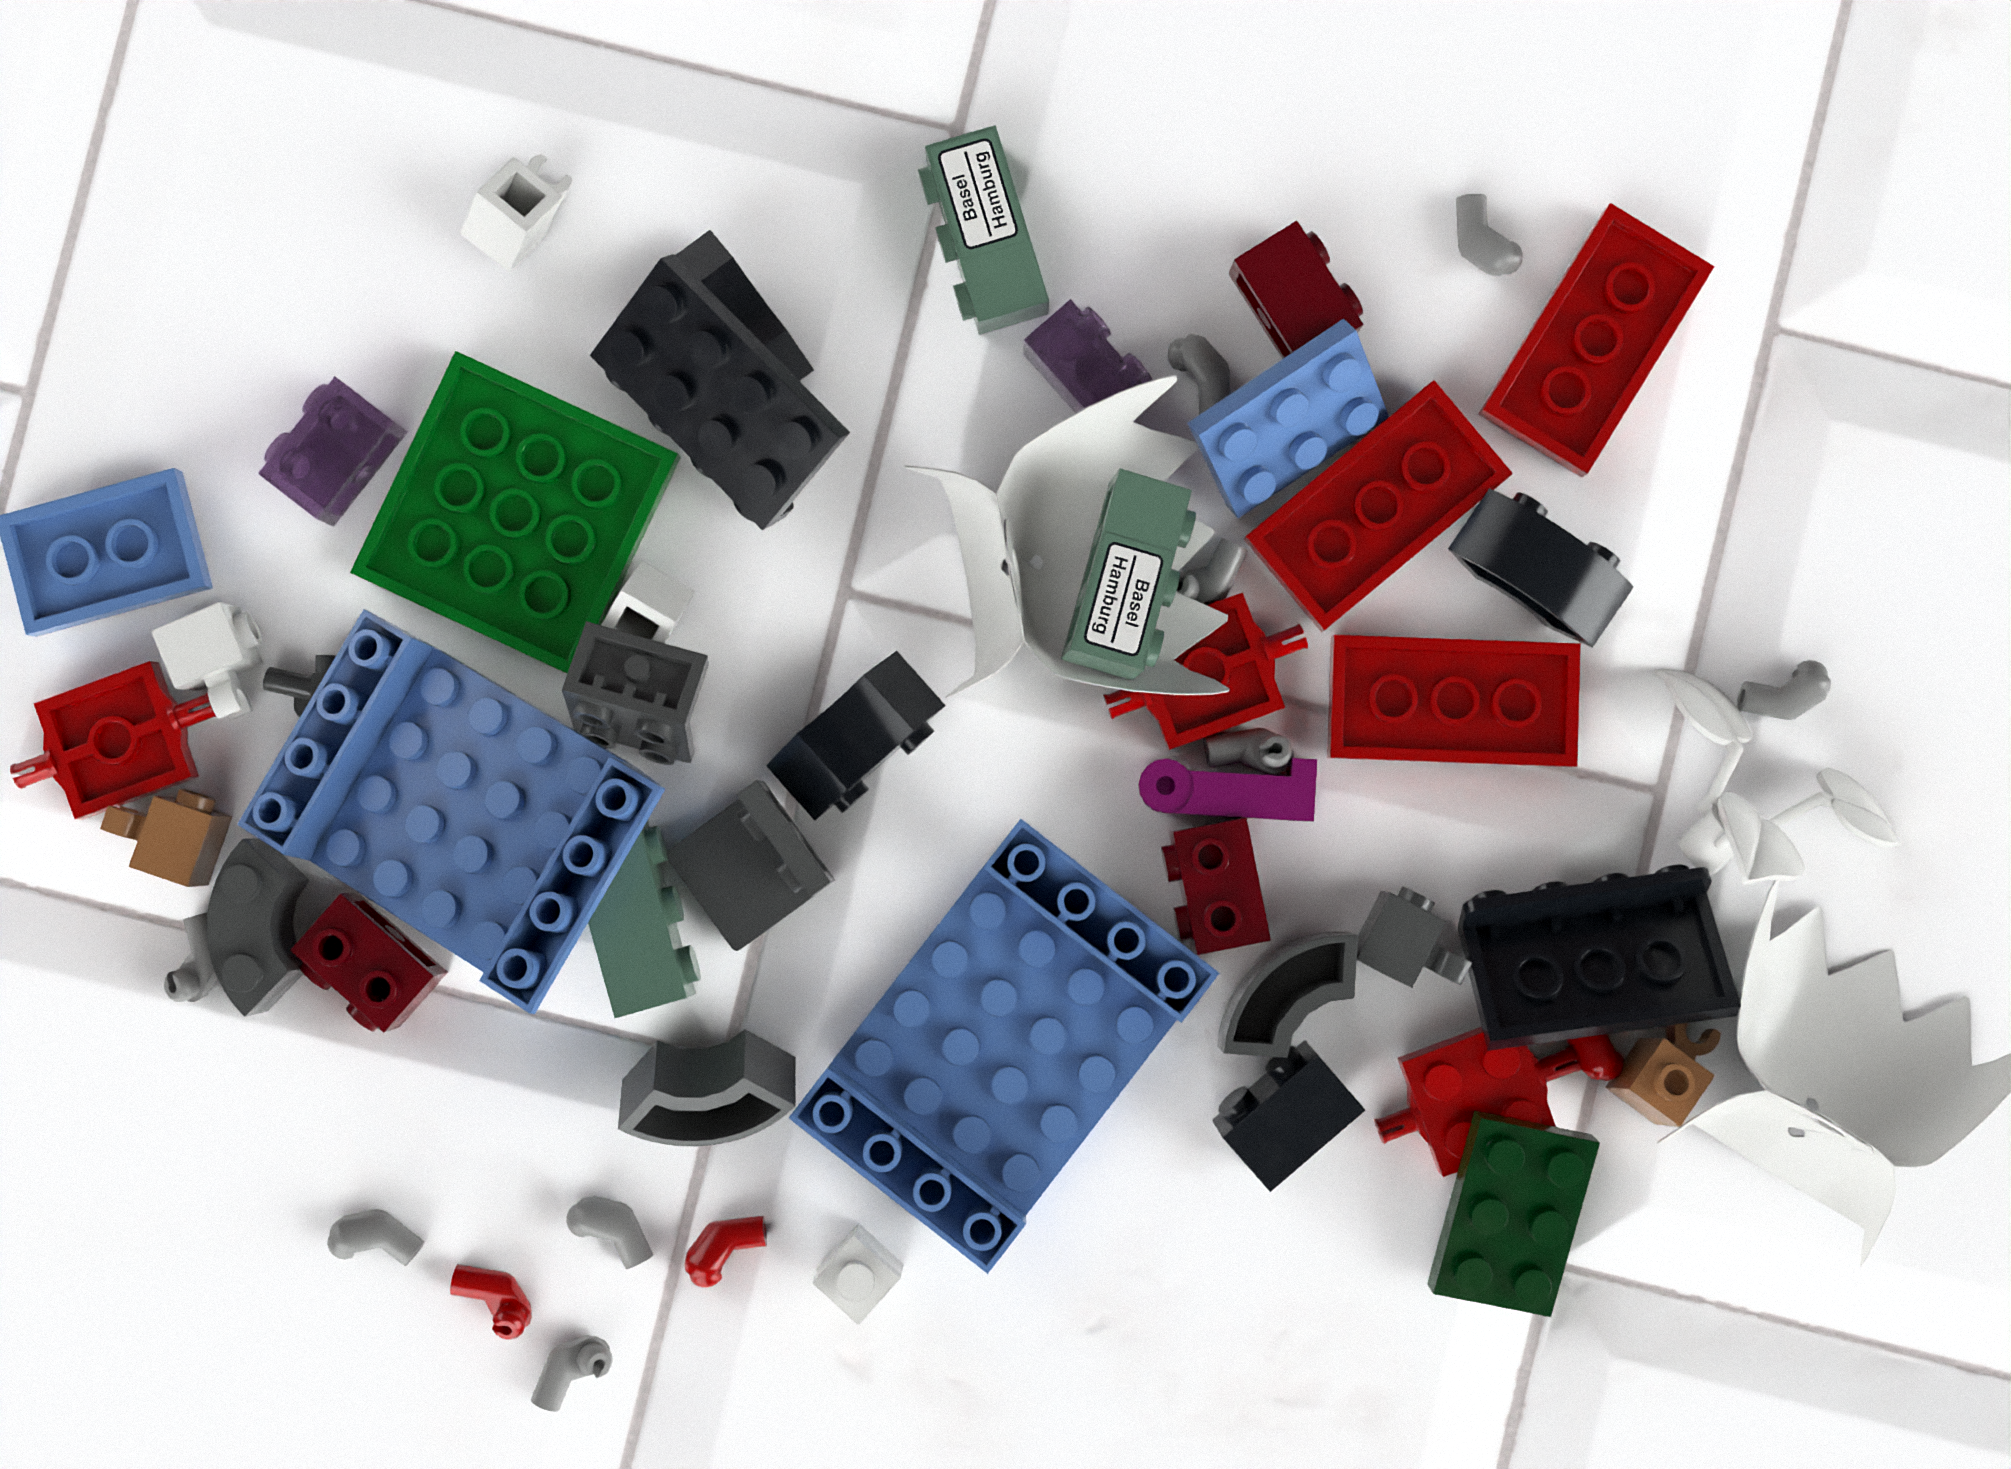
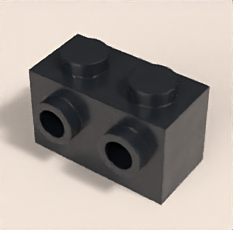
M1306 1040L1296 1048L1291 1045L1287 1058L1272 1057L1265 1068L1267 1073L1249 1088L1242 1086L1231 1092L1219 1105V1114L1212 1119L1221 1137L1270 1192L1366 1111Z

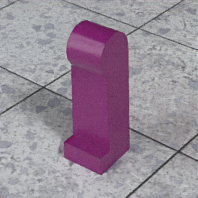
M1168 758L1158 759L1147 765L1141 773L1138 783L1139 795L1145 805L1161 813L1314 822L1318 759L1291 758V766L1288 768L1287 776L1190 771L1176 760Z

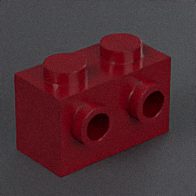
M1297 220L1235 258L1228 273L1282 359L1342 319L1356 329L1357 333L1364 325L1359 318L1363 315V308L1355 292L1346 283L1338 285L1326 266L1330 263V257L1323 242L1313 231L1306 234Z
M1237 818L1170 831L1171 845L1161 846V853L1168 883L1179 881L1183 905L1173 907L1179 942H1191L1192 952L1196 955L1271 941L1247 818Z
M358 892L340 893L290 950L303 961L299 968L312 983L327 991L331 987L349 1002L346 1007L348 1014L361 1026L373 1032L377 1028L383 1033L400 1028L448 973L446 969Z

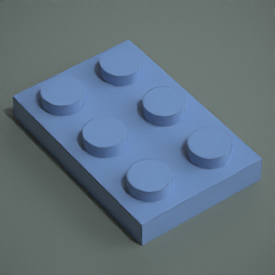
M1342 319L1187 424L1226 506L1239 519L1381 424L1389 417L1358 333L1347 321Z
M176 468L0 515V538L25 634L28 636H42L213 589L182 471Z

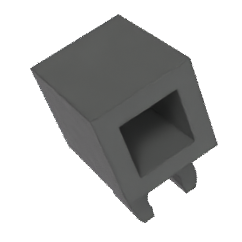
M1404 886L1401 887L1398 895L1380 891L1358 934L1357 961L1413 988L1423 967L1453 983L1461 985L1472 964L1468 960L1435 944L1446 921L1431 913L1435 905L1434 901Z

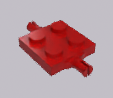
M1243 592L1211 603L1207 606L1227 614L1228 621L1187 649L1174 661L1188 670L1215 679L1230 688L1229 692L1214 695H1169L1120 689L1109 694H1103L1105 705L1107 706L1129 698L1130 701L1108 708V713L1111 719H1115V717L1146 706L1148 712L1157 720L1165 745L1169 751L1284 709L1285 705L1275 681V659L1302 649H1308L1306 637L1285 645L1282 644L1283 641L1304 634L1302 626L1296 624L1294 627L1265 636V633L1253 621Z
M148 661L33 703L44 732V754L10 765V774L20 775L12 778L15 785L20 789L53 777L65 791L74 820H84L106 812L108 805L120 807L199 777L188 746L187 727L216 717L209 701L208 692L205 695L178 704L169 693L159 662Z
M1481 1026L1398 1057L1397 1060L1407 1085L1406 1103L1408 1108L1379 1119L1376 1118L1374 1123L1383 1144L1417 1131L1428 1143L1437 1171L1442 1177H1446L1458 1172L1474 1110L1556 1127L1547 1102V1082L1579 1072L1581 1070L1580 1065L1575 1061L1577 1056L1571 1046L1540 1059L1533 1055L1527 1045L1487 1051Z

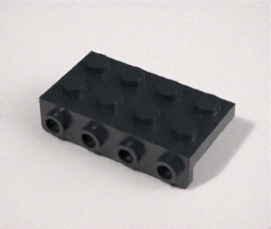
M674 254L660 258L589 355L605 371V375L611 384L626 392L647 413L651 424L660 432L668 435L690 457L695 469L702 475L712 479L733 500L737 511L747 520L754 522L762 531L784 519L792 511L795 498L851 433Z
M1676 864L1663 867L1654 874L1628 877L1624 873H1611L1601 876L1590 883L1569 886L1564 882L1554 881L1541 884L1532 891L1506 894L1502 890H1489L1473 896L1471 900L1466 901L1462 905L1457 928L1465 959L1472 963L1468 973L1487 1051L1736 1016L1741 1008V1004L1707 896L1712 883L1709 870L1705 867L1689 869L1687 865Z

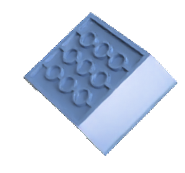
M363 609L237 825L283 855L309 860L482 971L483 974L479 980L481 983L526 1012L535 1014L656 807L665 788L638 767L446 652Z
M1020 819L789 1116V1119L985 1273L989 1274L1026 1226V1215L1173 1024L1177 1020L1181 1023L1184 1021L1220 973L1024 820Z

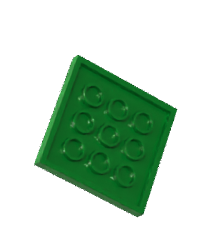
M455 351L350 573L562 672L568 673L586 621L601 625L608 614L681 456L670 449Z

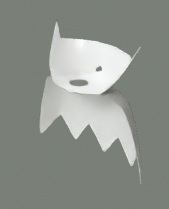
M1176 375L1159 377L1116 393L1080 410L1030 440L1013 456L996 493L981 481L959 472L929 467L903 466L940 479L951 505L966 575L975 637V672L971 678L957 686L944 698L953 696L996 674L1013 659L1024 642L1049 670L1070 680L1133 692L1169 695H1214L1229 692L1230 688L1215 679L1188 670L1174 661L1187 649L1228 621L1227 614L1182 595L1177 591L1169 608L1161 606L1155 629L1164 631V639L1158 660L1154 667L1145 665L1144 671L1134 680L1061 660L1109 482L1119 468L1165 481L1199 449L1194 440L1150 429L1133 422L1177 381ZM1195 519L1190 540L1186 548L1177 546L1171 569L1179 571L1215 534L1214 528ZM1035 555L1040 556L1043 561L1042 567L1039 570L1027 563ZM1004 561L1008 564L1009 575L1003 569Z
M1774 880L1760 912L1747 957L1739 999L1741 1008L1738 1010L1736 1032L1739 1054L1747 1068L1765 1090L1738 1094L1719 1102L1658 1140L1657 1144L1677 1134L1690 1124L1699 1127L1749 1161L1860 1226L1864 1230L1860 1258L1861 1268L1891 1213L1897 1192L1895 1167L1917 1168L1929 1166L1941 1159L1982 1124L2011 1094V1053L1996 1060L1972 1066L1970 998L1966 995L1923 1016L1904 1022L1900 1003L1895 953L1891 950L1828 975L1823 908L1820 906H1815L1783 932L1770 939L1771 921L1779 881ZM1808 1099L1814 1100L1818 1110L1814 1111L1808 1108L1806 1101ZM1789 1128L1802 1129L1805 1135H1792L1789 1132Z

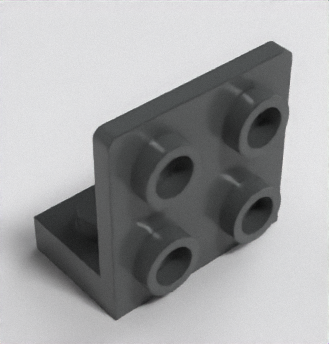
M586 621L562 687V693L574 730L604 748H614L615 744L619 743L639 749V754L642 757L655 763L673 765L675 760L691 763L695 749L690 720L709 666L708 655Z
M761 780L754 781L736 794L739 799L666 852L670 864L734 951H739L836 881L765 781Z

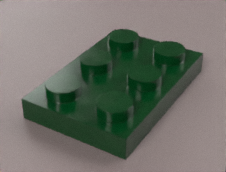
M1474 1110L1427 1282L1431 1292L1435 1295L1551 1317L1600 1142L1592 1134Z

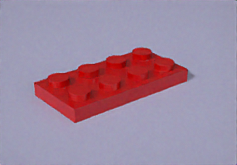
M1609 203L1597 219L1478 414L1581 478L1584 477L1591 470L1715 266L1614 204Z
M1433 380L1247 534L1243 540L1322 633L1479 503L1489 488L1494 490L1513 473L1437 382Z
M1332 635L1330 640L1327 759L1578 767L1581 643Z

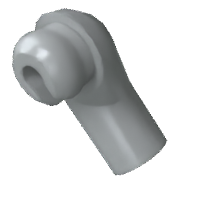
M1465 194L1457 197V240L1461 256L1486 274L1492 276L1510 275L1516 272L1523 260L1522 249L1516 242L1510 241L1488 226L1487 196L1484 194Z
M1188 334L1185 339L1178 338L1171 342L1167 353L1171 367L1181 372L1188 370L1199 382V415L1230 394L1229 365L1205 337Z
M1221 538L1208 566L1184 572L1179 570L1180 579L1177 592L1181 593V596L1185 595L1205 605L1225 599L1248 550Z
M1815 660L1803 661L1793 671L1792 679L1781 687L1744 681L1739 690L1737 707L1739 711L1783 720H1794L1824 701L1829 694L1832 683L1828 677V671L1822 663Z
M1261 727L1204 738V751L1209 767L1240 762L1267 775H1273L1286 771L1291 766V758H1294L1293 747L1285 736Z
M207 913L183 919L191 953L180 968L169 972L164 980V990L168 997L175 1002H196L208 995L218 980L208 948Z
M591 1196L582 1198L569 1209L566 1223L571 1233L582 1238L592 1236L613 1241L626 1270L654 1256L633 1210L626 1203Z
M381 1209L344 1215L332 1225L327 1239L330 1253L338 1259H351L354 1253L380 1247L405 1267L425 1244V1241L388 1212Z
M586 1335L556 1345L549 1353L530 1399L531 1402L541 1409L558 1412L571 1381L593 1374L598 1379L609 1372L612 1367L613 1356L608 1343L597 1336Z

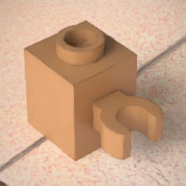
M180 788L177 797L153 796L147 814L126 806L117 808L108 805L100 829L137 841L128 867L185 887L208 886L233 816L213 810L216 799Z
M1688 1023L1666 1026L1667 1039L1638 1038L1623 1060L1622 1072L1617 1078L1610 1080L1605 1088L1653 1124L1681 1127L1715 1077L1714 1074L1696 1062L1695 1058L1706 1055L1716 1048L1721 1037V1033L1718 1030L1705 1029L1699 1040L1695 1043L1690 1041L1686 1035Z

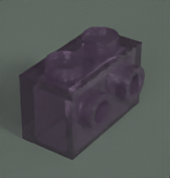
M1071 299L1024 339L1023 355L1074 413L1123 390L1152 380L1147 369L1133 354L1128 352L1122 357L1108 342L1107 338L1111 335V331L1102 318L1089 306L1081 311Z
M336 376L333 377L328 385L323 383L310 393L302 407L303 417L290 433L284 432L280 434L269 445L264 455L266 463L258 472L261 477L315 519L333 527L409 432Z

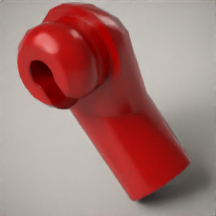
M1607 1034L1567 1040L1577 1056L1576 1061L1579 1063L1581 1071L1591 1079L1610 1081L1617 1078L1622 1072L1623 1058L1619 1052L1615 1051Z
M765 1216L717 1220L709 1223L686 1253L685 1271L690 1275L693 1284L701 1288L716 1285L722 1279L721 1271L723 1265L734 1250L767 1247Z
M462 1264L456 1265L451 1279L450 1294L485 1301L493 1316L492 1321L494 1324L492 1330L500 1338L513 1340L522 1335L524 1329L531 1322L532 1309L529 1300L515 1277L504 1271Z

